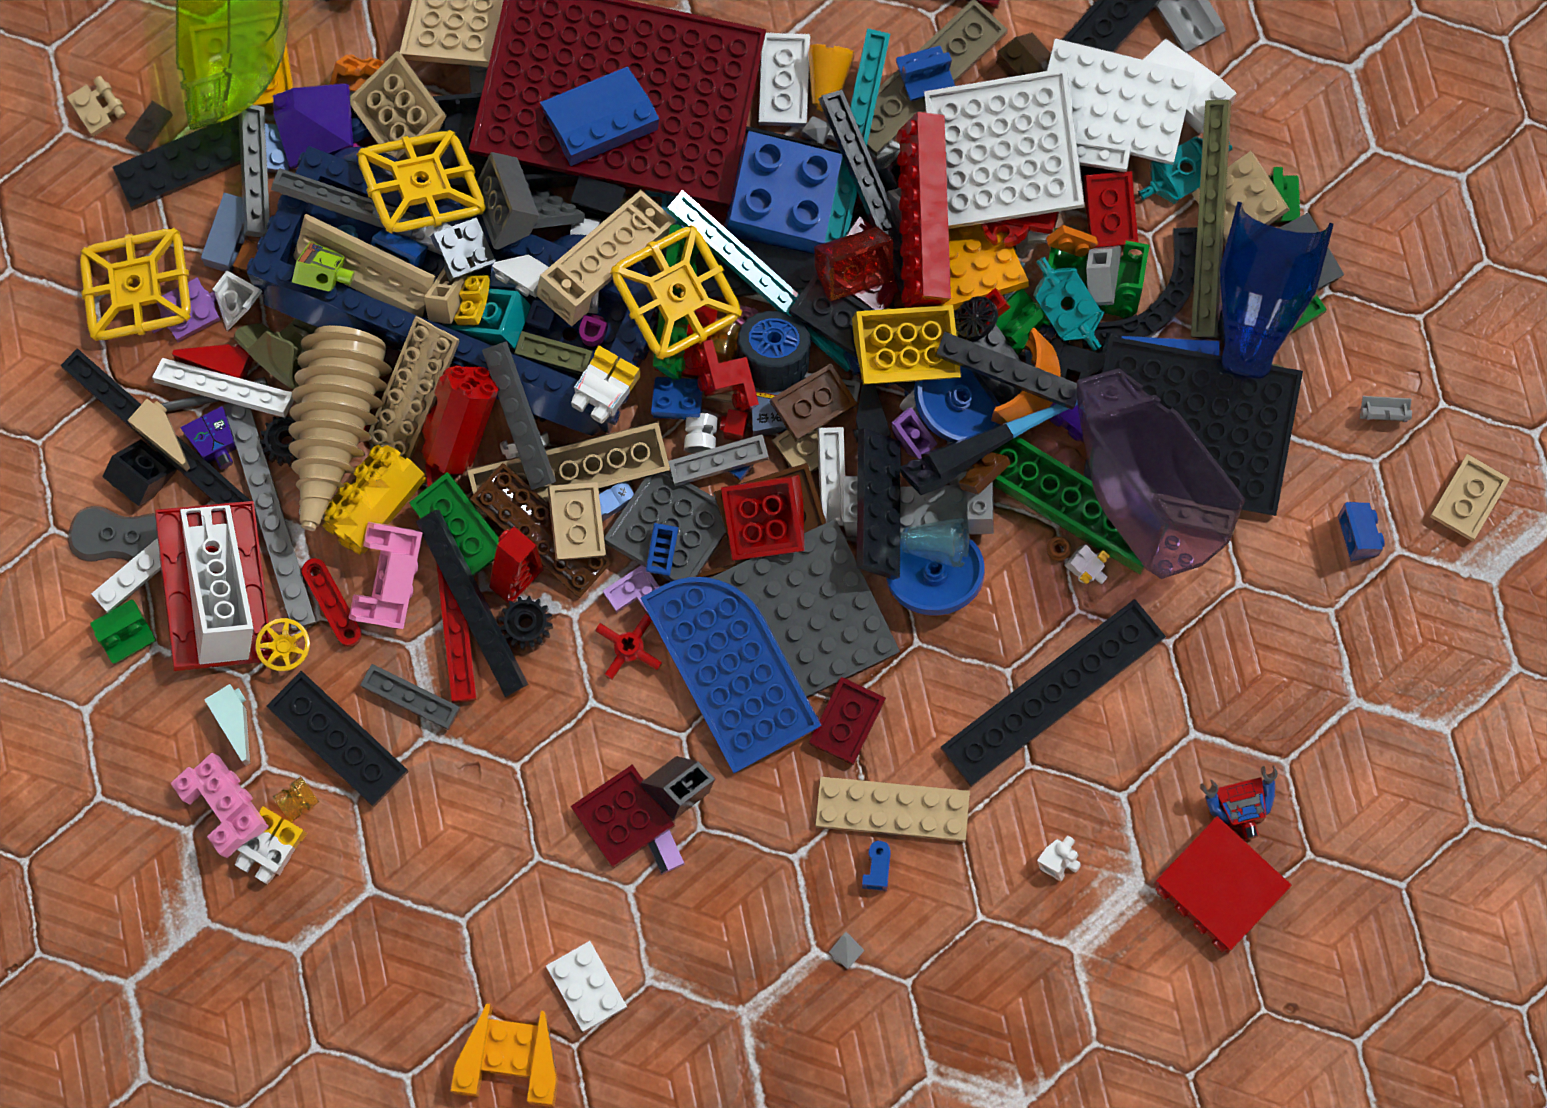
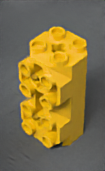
M376 445L370 450L368 457L355 468L356 482L353 484L344 483V487L338 489V492L332 498L333 502H329L324 513L325 523L322 527L330 534H336L339 537L338 542L348 550H353L359 556L362 553L365 554L369 549L363 546L368 522L389 525L426 480L425 474L410 459L399 456L401 453L388 445L383 447Z

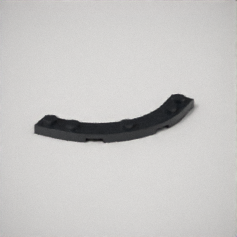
M1197 227L1173 228L1174 264L1166 289L1147 310L1139 315L1136 314L1118 321L1099 322L1094 335L1101 344L1100 348L1103 347L1107 332L1112 333V336L1117 334L1121 337H1150L1169 324L1181 311L1194 286ZM1082 339L1083 349H1091L1087 341Z

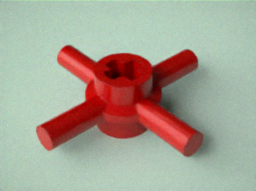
M648 614L643 616L633 632H625L619 635L601 623L597 626L595 631L614 643V651L617 655L604 674L610 680H613L625 661L631 662L639 659L657 671L661 667V661L643 650L644 645L641 637L652 622ZM630 642L633 643L634 649L625 651L624 644L629 645Z

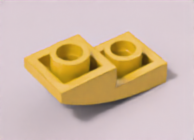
M467 276L459 292L463 301L454 317L457 325H479L488 298L489 276Z

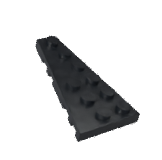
M737 238L795 291L804 290L815 273L822 276L820 272L831 258ZM700 251L696 255L697 277L710 271ZM712 252L718 265H722L724 269L722 272L736 297L760 295ZM714 276L701 282L708 298L713 300L725 298Z

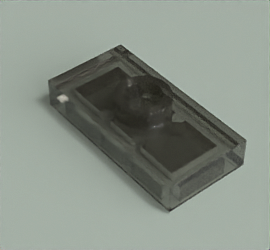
M151 101L125 137L126 141L143 152H147L173 116L172 112Z

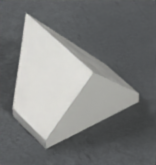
M229 271L224 273L212 289L215 292L227 331L249 310L262 293L261 289Z

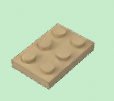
M1467 454L1430 517L1473 542L1510 478Z
M598 482L549 486L548 496L556 561L605 556Z

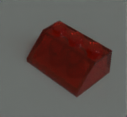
M878 226L815 246V269L828 300L833 301L893 281V239Z

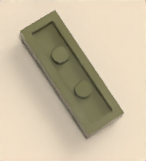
M522 331L515 355L532 362L582 375L589 366L592 351Z

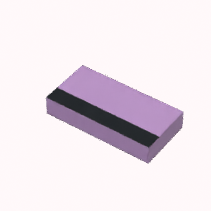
M670 830L648 844L661 875L684 865Z

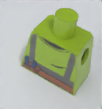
M310 241L296 261L292 282L325 291H332L337 282L350 286L355 272L343 268L345 260L343 255Z

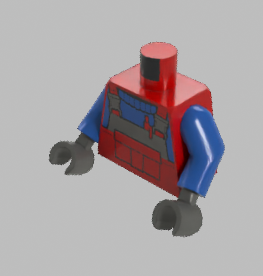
M1272 766L1273 771L1271 774H1265V767H1261L1260 771L1264 778L1263 782L1262 778L1259 777L1218 788V785L1210 779L1212 785L1208 790L1201 783L1200 789L1206 794L1205 798L1210 814L1214 817L1218 816L1231 829L1241 827L1245 840L1259 837L1256 823L1265 820L1266 815L1271 812L1275 798L1274 780L1278 775L1275 766Z

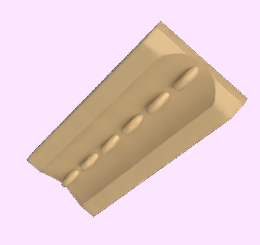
M308 214L304 215L300 236L294 252L296 261L310 241L328 248L345 257L343 268L355 272L349 287L372 298L423 317L426 308L424 297L433 285L434 275Z
M418 316L414 318L387 385L388 387L381 400L383 406L378 408L375 415L378 422L371 425L368 432L372 436V439L368 442L375 446H391L401 453L399 456L405 459L412 458L422 435V427L426 415L430 413L435 403L436 396L434 392L439 377L443 375L444 370L449 368L459 344L458 338Z

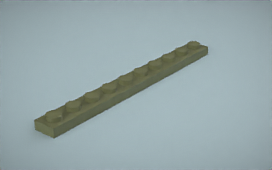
M1229 99L1205 100L1191 337L1194 339L1217 338L1231 116V101Z

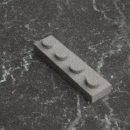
M762 434L668 462L674 484L678 486L770 459Z

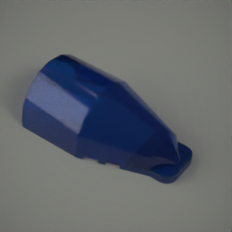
M1237 202L1219 269L1225 338L1222 365L1228 372L1255 379L1264 378L1269 374L1274 357L1316 296L1334 226L1333 223H1329L1324 231L1315 233L1282 230L1253 219L1244 211L1242 202Z

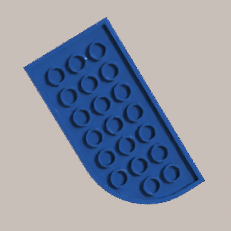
M688 577L669 582L641 597L646 610L733 773L746 768L822 726L764 616L755 603L741 590L717 579Z

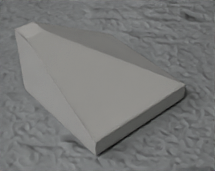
M812 116L802 130V137L825 144L831 129L829 123Z
M845 932L829 953L845 968L849 969L865 950Z

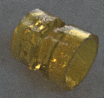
M735 323L711 335L712 339L710 340H713L718 363L736 359L737 337L740 326Z
M301 776L290 784L289 790L282 789L273 796V799L290 822L300 817L303 809L309 810L319 803V800Z

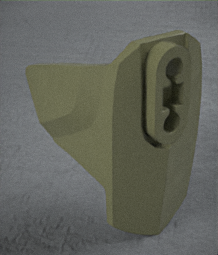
M296 318L281 332L276 333L264 324H250L238 328L234 339L271 375L289 388L295 389L299 386L294 378L295 373L302 369L297 359L300 354L305 352L301 346V340L305 336L313 334L315 329L319 327Z

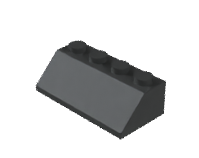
M491 152L477 183L486 207L481 215L493 248L500 249L529 236L533 227L538 224L540 215L518 158Z

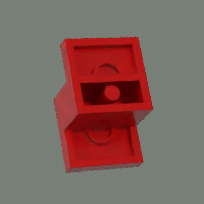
M713 340L704 341L693 350L692 362L694 367L698 368L700 375L698 377V385L700 390L704 391L705 397L733 391L732 403L735 409L738 408V411L749 412L759 405L747 357L718 363Z

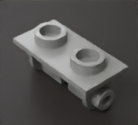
M1362 396L1360 419L1409 421L1412 419V410H1410L1412 399Z

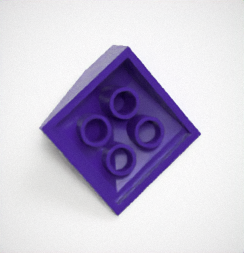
M347 83L292 88L273 95L274 117L291 169L298 167L299 156L302 152H306L308 146L331 155L338 153L342 149L353 147L350 91Z

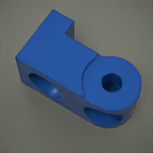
M875 841L869 847L868 857L871 862L870 875L863 874L862 889L887 891L891 851L889 845L884 841Z

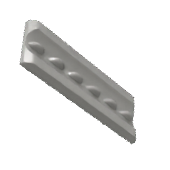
M1161 0L1155 7L1185 53L1226 32L1223 22L1209 0Z

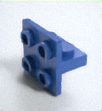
M941 46L896 58V64L910 101L925 98L924 91L955 86L950 73L952 59L949 52L943 53Z
M655 377L651 408L653 418L686 420V417L699 418L700 413H702L703 391L699 388L698 379L681 378V380L669 377Z

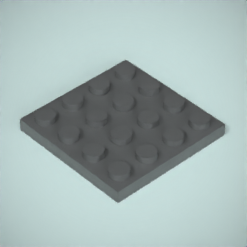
M664 471L645 477L604 537V543L646 567L654 523L679 527L670 576L660 575L672 582L682 578L697 577L725 536L726 531L715 497L691 483L675 486L672 473ZM657 533V538L671 540L672 536ZM662 543L655 544V547L670 549V545ZM654 552V556L668 559V554ZM652 561V566L666 568L667 563Z

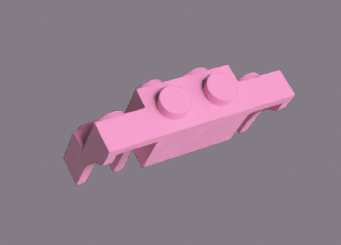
M368 522L363 546L381 551L372 596L354 594L349 619L392 628H404L409 599L413 594V578L418 570L417 558L423 532Z
M211 753L196 768L188 767L171 782V785L182 801L188 804H192L201 794L221 821V824L207 837L217 852L228 858L244 843L261 835L269 826L252 804L251 800L253 798L250 793L238 784L240 782L239 777L233 771H229L218 755Z

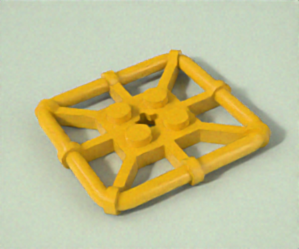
M451 130L411 138L404 136L401 137V140L361 148L357 153L358 164L368 187L366 190L367 194L372 198L381 223L389 233L405 232L432 225L439 227L442 223L481 215L486 209L484 198L474 176V167L469 164L460 140L455 135V132ZM441 141L433 154L421 157L416 156L413 147ZM452 145L460 166L443 169L440 158L447 147ZM403 149L408 159L394 162L379 154ZM368 162L392 172L394 180L377 184ZM421 177L423 180L427 181H425L424 183L417 182V178ZM458 177L465 178L472 197L451 188L448 180ZM399 190L403 201L390 219L381 194ZM449 198L469 208L439 214L435 200ZM426 203L431 216L399 223L409 206Z
M690 225L689 227L681 228L656 242L651 241L643 249L623 258L615 266L611 267L610 273L630 311L629 316L631 320H635L649 348L656 354V358L663 360L696 343L706 341L707 337L731 325L742 314L738 300L722 272L724 271L722 265H718L704 237L695 226ZM686 237L681 261L669 267L661 250ZM694 241L710 271L697 277L689 262ZM649 256H653L661 272L653 277H648L626 268ZM714 276L728 304L708 298L701 282ZM623 277L646 285L654 301L639 308ZM673 286L682 289L680 293L681 298L674 296L672 292ZM658 306L665 319L660 345L643 316V313ZM702 306L724 312L727 316L702 328L694 311ZM685 316L693 329V334L668 347L674 321Z
M162 229L138 235L126 234L124 238L96 243L87 248L84 247L80 251L82 253L80 265L83 283L81 295L82 299L85 300L90 338L98 341L137 333L140 336L146 334L147 331L175 326L184 321L188 322L191 318V303L187 280L190 276L189 270L186 269L183 241L180 231L177 229ZM162 239L150 256L136 259L135 245ZM173 243L176 270L158 273L157 262ZM126 247L128 260L111 264L96 253ZM90 260L108 270L109 284L93 287ZM133 279H137L140 282L135 288L129 287V284L133 283ZM178 280L181 308L161 296L160 283ZM111 293L112 305L97 323L94 298ZM159 303L176 315L143 322L142 306ZM134 309L135 324L105 330L119 311Z

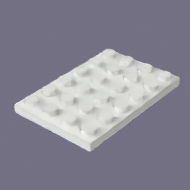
M1055 39L1047 71L1063 68L1068 70L1076 138L1131 146L1130 155L1173 165L1195 73Z

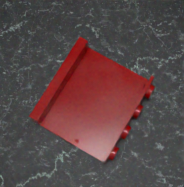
M1216 816L1155 881L1154 886L1156 887V893L1164 900L1169 899L1175 904L1174 909L1184 918L1188 916L1194 922L1192 924L1193 927L1200 934L1204 935L1206 933L1213 940L1211 943L1220 952L1225 951L1229 954L1255 924L1289 890L1292 884Z

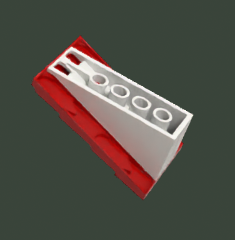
M254 501L155 510L173 670L182 671L186 669L192 670L261 662L256 652V639L260 630L269 623ZM268 631L262 636L261 643L271 642V635ZM261 648L263 657L268 661L273 653L272 650Z

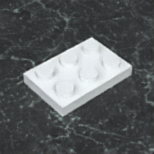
M591 941L546 965L583 1033L627 1008Z

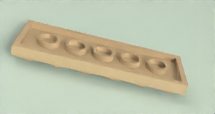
M820 777L816 828L965 842L970 791Z

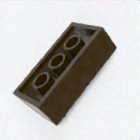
M1032 32L1015 37L998 50L996 63L1009 77L1045 72L1048 69L1051 53Z

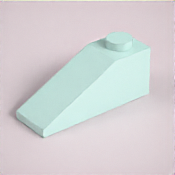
M229 684L204 700L241 761L247 766L250 764L247 711L243 705L246 699L239 688L234 690Z

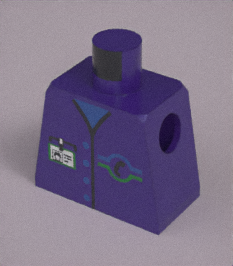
M222 406L181 427L186 438L205 461L210 463L216 460L220 469L228 468L233 464L229 453L236 450L237 447L226 412Z

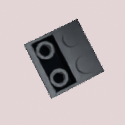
M676 756L642 781L640 786L675 820L709 794L715 778L699 761Z

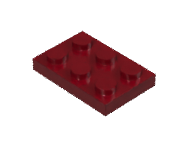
M841 677L819 720L822 726L815 729L809 745L854 766L886 701V697Z

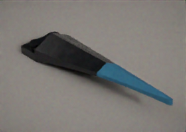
M1084 395L1078 396L1076 405L1085 401ZM1056 404L921 454V459L912 460L908 464L900 466L901 475L920 495L940 489L987 454L1041 422L1068 410V408Z

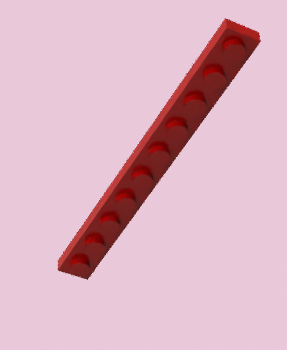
M425 464L428 487L444 475V473L439 471L440 466L433 464V467ZM436 562L452 703L475 701L477 699L468 623Z

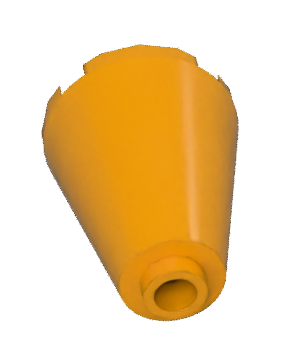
M824 44L809 45L808 60L812 104L817 106L816 110L823 111L819 102V98L822 95L843 90L855 58L853 50L839 46L830 48Z

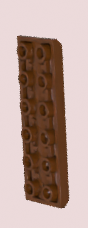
M504 463L495 470L470 498L473 504L503 531L507 529L510 531L515 526L535 543L542 566L578 598H581L612 563L606 555L603 557L556 561L550 505L534 490H531Z

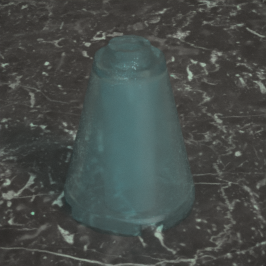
M954 518L906 527L903 532H900V547H902L905 553L960 568L965 564V562H961L962 557H967L969 551V529L963 526V523L967 522L963 518Z

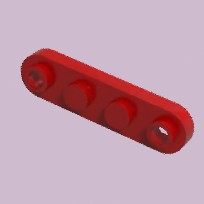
M318 558L307 560L302 567V574L337 639L346 647L357 645L362 638V631L356 621L349 619L350 609L325 563ZM314 569L320 570V573L317 576L311 575V572ZM352 631L354 636L350 639L346 638V633Z

